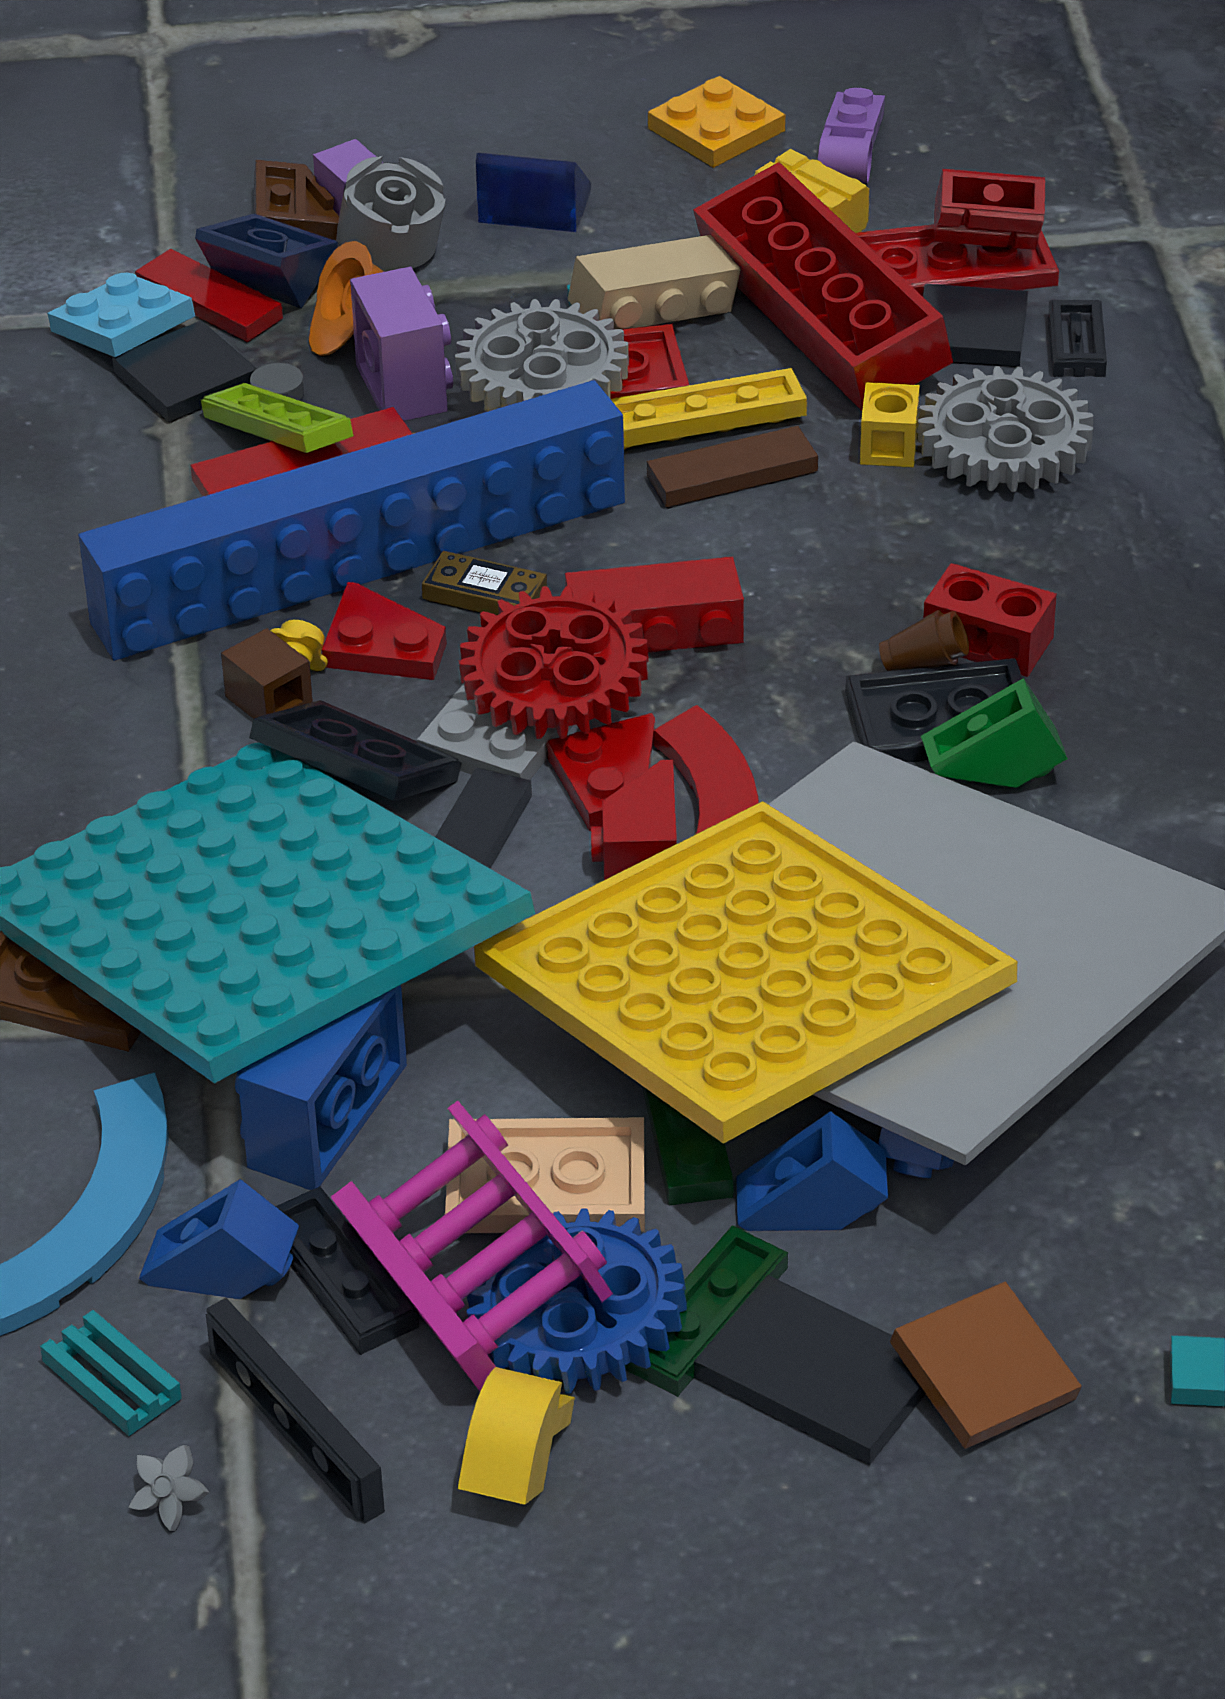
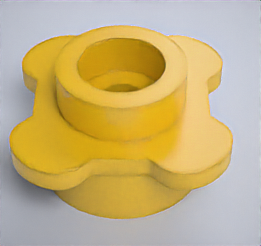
M288 620L281 625V628L270 630L308 659L311 670L322 671L326 668L328 660L321 654L325 637L318 627L303 620Z

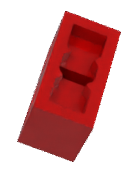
M950 563L924 601L923 618L937 610L943 614L952 611L956 612L963 623L969 642V653L961 658L974 662L1016 658L1021 675L1028 677L1054 638L1057 593Z

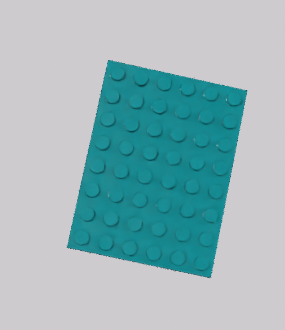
M260 742L244 746L238 751L236 756L214 767H203L193 771L187 780L165 791H156L144 795L138 800L136 805L116 815L104 816L91 821L85 830L69 838L46 843L40 846L34 855L11 866L0 867V931L213 1083L224 1079L535 914L530 891L303 761Z

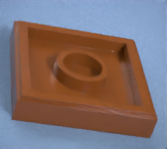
M1006 1281L896 1328L890 1340L893 1348L964 1449L1076 1400L1082 1388L1079 1381Z

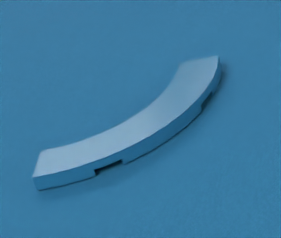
M155 1072L94 1090L95 1104L102 1123L101 1147L96 1167L87 1187L68 1214L49 1233L31 1247L0 1264V1336L15 1331L59 1308V1300L73 1292L84 1282L94 1283L125 1253L141 1232L154 1209L164 1182V1166L169 1142L164 1099Z

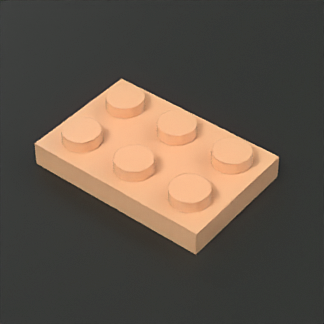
M644 1117L490 1119L509 1145L501 1153L552 1214L559 1211L567 1223L575 1222L580 1210L587 1208L590 1221L599 1222L608 1210H612L615 1213L617 1226L620 1227L629 1219L636 1217L639 1218L641 1232H645ZM449 1119L448 1150L466 1137L455 1119ZM483 1158L446 1184L445 1214L496 1176V1173ZM513 1196L466 1233H505L528 1216L529 1213Z

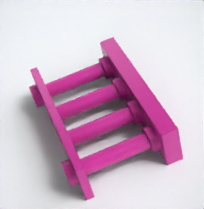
M456 1101L447 1109L466 1137L384 1199L378 1194L368 1202L352 1181L332 1195L331 1199L480 1392L488 1375L496 1367L488 1354L498 1348L494 1341L577 1277L581 1276L602 1302L613 1293L598 1272L600 1268L607 1264V1261L587 1234L582 1230L572 1238L501 1153L509 1145L486 1114L475 1121L461 1103ZM483 1158L496 1173L493 1179L415 1238L409 1233L399 1241L393 1234L402 1227L400 1219L479 1159ZM515 1196L529 1213L528 1216L447 1278L439 1274L431 1281L424 1273L434 1266L430 1261L434 1256ZM547 1235L562 1255L479 1319L473 1314L462 1322L456 1314L465 1307L462 1300Z

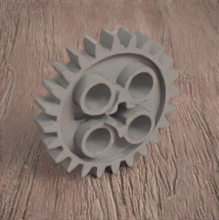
M532 299L530 308L523 309L520 305L513 302L511 303V312L507 314L494 308L491 310V321L477 317L475 319V329L465 328L463 330V340L456 343V378H460L461 391H469L471 402L484 400V410L487 412L495 410L500 406L505 407L595 380L610 398V391L620 392L622 390V379L628 378V342H624V331L622 329H614V320L612 318L599 320V310L597 309L590 310L584 314L580 313V303L577 302L568 309L560 308V301L558 299H554L549 307H541L537 299Z
M995 366L993 375L987 376L978 368L973 369L972 379L968 380L959 374L953 375V386L939 382L937 384V394L927 393L925 395V405L919 407L917 441L922 443V455L932 456V467L934 469L948 466L947 477L949 479L965 474L967 475L966 486L970 487L979 480L987 481L988 491H993L998 483H1006L1011 492H1016L1018 482H1026L1035 490L1038 489L1040 478L1056 484L1059 481V471L1073 475L1075 473V463L1084 464L1086 462L1087 451L1092 449L1094 416L1092 413H1088L1087 400H1077L1078 390L1076 388L1062 391V379L1060 378L1045 383L1043 382V372L1038 371L1029 378L1023 376L1022 367H1017L1012 375H1005L1000 366Z

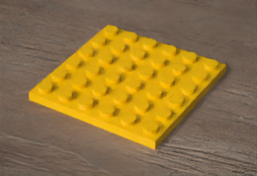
M763 801L474 946L475 966L723 1144L1016 983L1018 964L1017 960Z

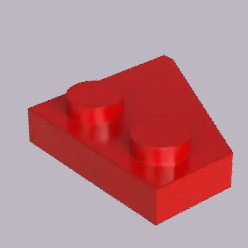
M348 582L322 647V655L328 660L326 668L434 680L447 645L446 627L358 583Z
M652 713L592 728L588 734L579 731L567 735L564 739L559 737L547 740V758L589 831H591V826H603L602 801L651 767L655 717Z

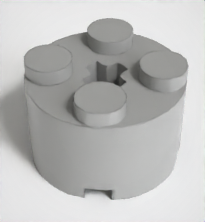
M383 156L365 159L357 163L347 175L337 227L336 241H338V246L345 242L358 241L367 247L372 263L384 272L410 266L413 269L424 264L434 255L438 244L445 209L444 186L441 179L430 168L412 159L399 157L398 164L382 163Z

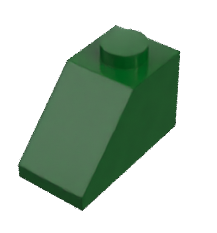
M1024 678L921 736L931 768L936 775L1017 788L1031 779L1045 776L1056 765L1068 759L1055 725Z

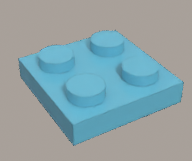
M133 273L115 274L106 280V284L88 293L73 295L66 300V304L47 313L51 332L113 357H117L195 316L192 297L173 291L167 286L158 285L137 277Z

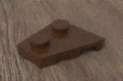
M256 160L254 170V214L336 240L339 216L333 210L334 198L326 188L316 182V176L306 164Z

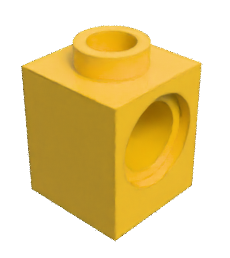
M866 382L861 419V465L914 467L920 385Z

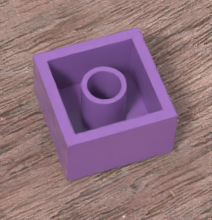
M411 266L350 279L356 366L379 411L394 407L403 421L446 412V390L453 388V375L449 361L444 357V346L451 344V334L446 316L444 314L437 315L430 287L428 285H421Z

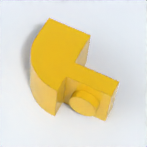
M495 1367L490 1372L480 1391L471 1418L458 1489L524 1505L543 1491L552 1438L571 1423L575 1397L560 1394L562 1382Z

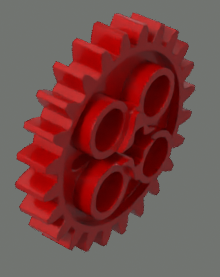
M543 586L540 591V598L532 599L526 592L520 591L519 604L515 606L502 599L498 601L499 615L481 612V627L469 626L467 628L468 642L460 644L461 660H459V668L466 699L475 700L476 713L478 715L491 712L492 725L495 727L511 720L514 735L520 734L527 726H532L535 730L536 739H541L548 728H556L560 738L564 739L567 737L569 726L577 725L582 732L588 734L590 733V720L594 718L607 725L612 723L611 708L627 712L629 710L628 696L640 697L642 694L641 681L648 680L647 639H643L641 623H632L631 610L629 608L616 612L615 599L612 597L596 604L595 592L592 589L584 593L581 598L573 597L571 586H566L560 596H552L550 589L547 586Z

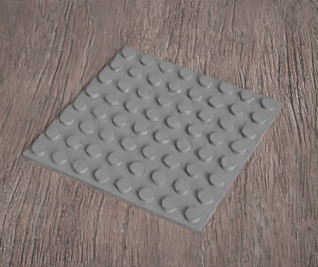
M854 741L768 804L1018 961L1016 983L813 1094L822 1100L963 1165H967L1225 940V890Z

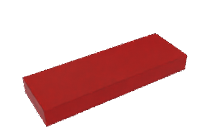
M171 248L135 271L137 277L158 285L167 286L173 291L192 297L195 316L246 342L283 319L282 303Z

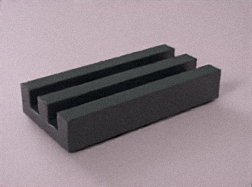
M1049 300L1048 318L1053 377H1063L1064 368H1073L1074 377H1085V368H1094L1095 377H1106L1107 357L1101 301ZM1061 313H1069L1072 353H1064ZM1081 313H1090L1093 353H1084Z

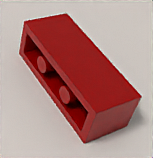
M733 556L565 573V587H572L573 597L581 598L584 593L592 589L595 592L596 604L612 597L615 599L616 612L629 608L631 610L632 623H641L643 639H647L648 652L744 643V597Z

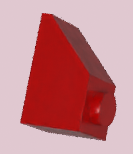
M673 759L660 760L602 801L603 826H591L592 862H604V880L677 844Z

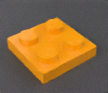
M718 76L648 111V129L714 168L784 132L786 114L734 85L729 80Z

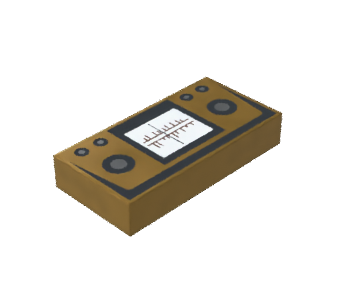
M442 551L422 582V598L472 611H484L499 615L498 601L502 599L515 606L519 604L520 591L526 592L532 599L540 598L542 587L547 586V574Z

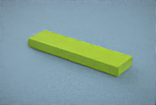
M247 383L205 396L201 400L205 418L305 453L354 436L350 418L345 415Z

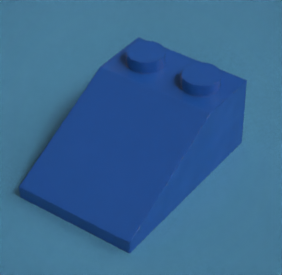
M401 985L237 1072L235 1090L240 1095L242 1113L240 1135L245 1140L247 1168L308 1190L321 1186L407 1066Z

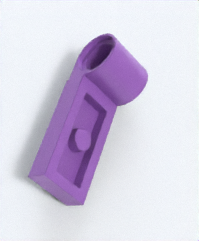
M849 88L844 92H837L820 139L818 161L850 178H855L861 183L868 184L872 163V149L884 116L885 96L873 95L871 90L865 88Z

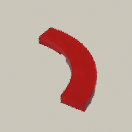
M698 705L693 706L654 729L653 745L670 760L673 759V764L680 770L690 789L695 791L699 807V821L696 834L759 803L754 777L745 756L723 727Z

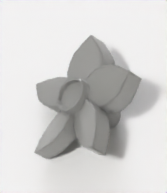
M182 1445L172 1450L165 1457L164 1461L156 1457L137 1455L138 1473L144 1482L149 1483V1485L144 1486L136 1493L128 1508L149 1511L159 1506L160 1517L164 1525L169 1530L176 1531L182 1517L181 1500L196 1502L210 1493L200 1481L188 1477L193 1468L190 1447Z

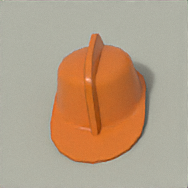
M358 241L345 242L335 249L321 272L317 289V302L309 333L311 350L319 356L332 354L354 335L350 279L384 272L372 263L367 247Z

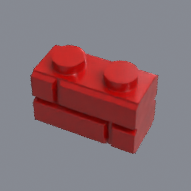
M942 169L935 197L934 242L994 247L1013 246V248L1036 250L1045 215V177Z

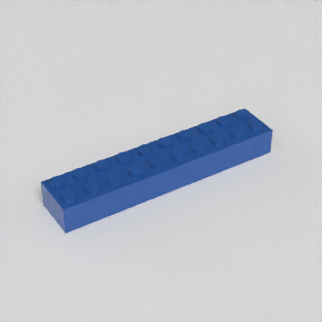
M592 380L79 533L90 624L113 661L345 590L348 582L361 585L435 562L442 551L461 554L625 503L623 414L599 384Z

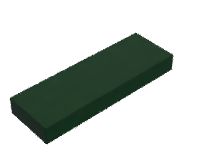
M732 1225L684 1280L687 1310L679 1312L682 1325L681 1331L667 1332L670 1348L667 1351L648 1348L651 1366L646 1369L630 1362L625 1365L626 1371L678 1397L695 1378L694 1361L764 1278L770 1275L779 1279L788 1269V1252Z

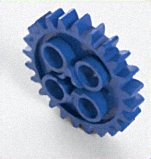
M582 1208L577 1215L576 1221L569 1223L566 1222L564 1216L559 1211L554 1212L553 1215L572 1238L583 1230L601 1252L607 1264L600 1268L598 1272L613 1294L602 1302L583 1278L579 1276L494 1342L498 1348L492 1351L489 1356L498 1368L505 1369L509 1366L510 1370L528 1375L534 1374V1376L550 1380L562 1379L565 1394H571L577 1379L587 1378L589 1385L596 1391L600 1390L602 1374L610 1372L616 1379L624 1382L627 1380L626 1364L632 1362L647 1369L651 1366L648 1348L658 1351H667L670 1348L667 1332L681 1331L682 1325L679 1312L687 1310L684 1291L686 1287L681 1263H676L672 1244L661 1245L660 1234L656 1228L641 1234L639 1218L633 1217L619 1227L616 1224L615 1213L612 1210H608L599 1222L590 1221L587 1208ZM547 1235L467 1296L469 1309L466 1311L468 1318L474 1314L479 1319L562 1255Z

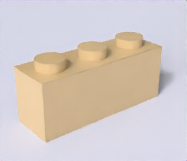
M711 235L581 255L575 258L568 301L572 305L576 302L580 303V313L582 314L593 309L599 310V320L612 318L614 320V329L638 328L727 313L732 311L741 269Z

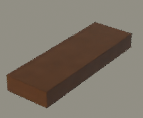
M799 426L647 461V477L665 507L818 471V455Z

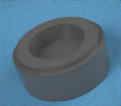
M269 363L257 368L251 374L250 384L299 401L304 396L303 374L294 365L288 363Z

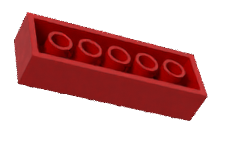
M780 162L693 209L700 236L711 235L740 267L737 288L861 411L863 410L866 382L915 385L953 363L943 315Z

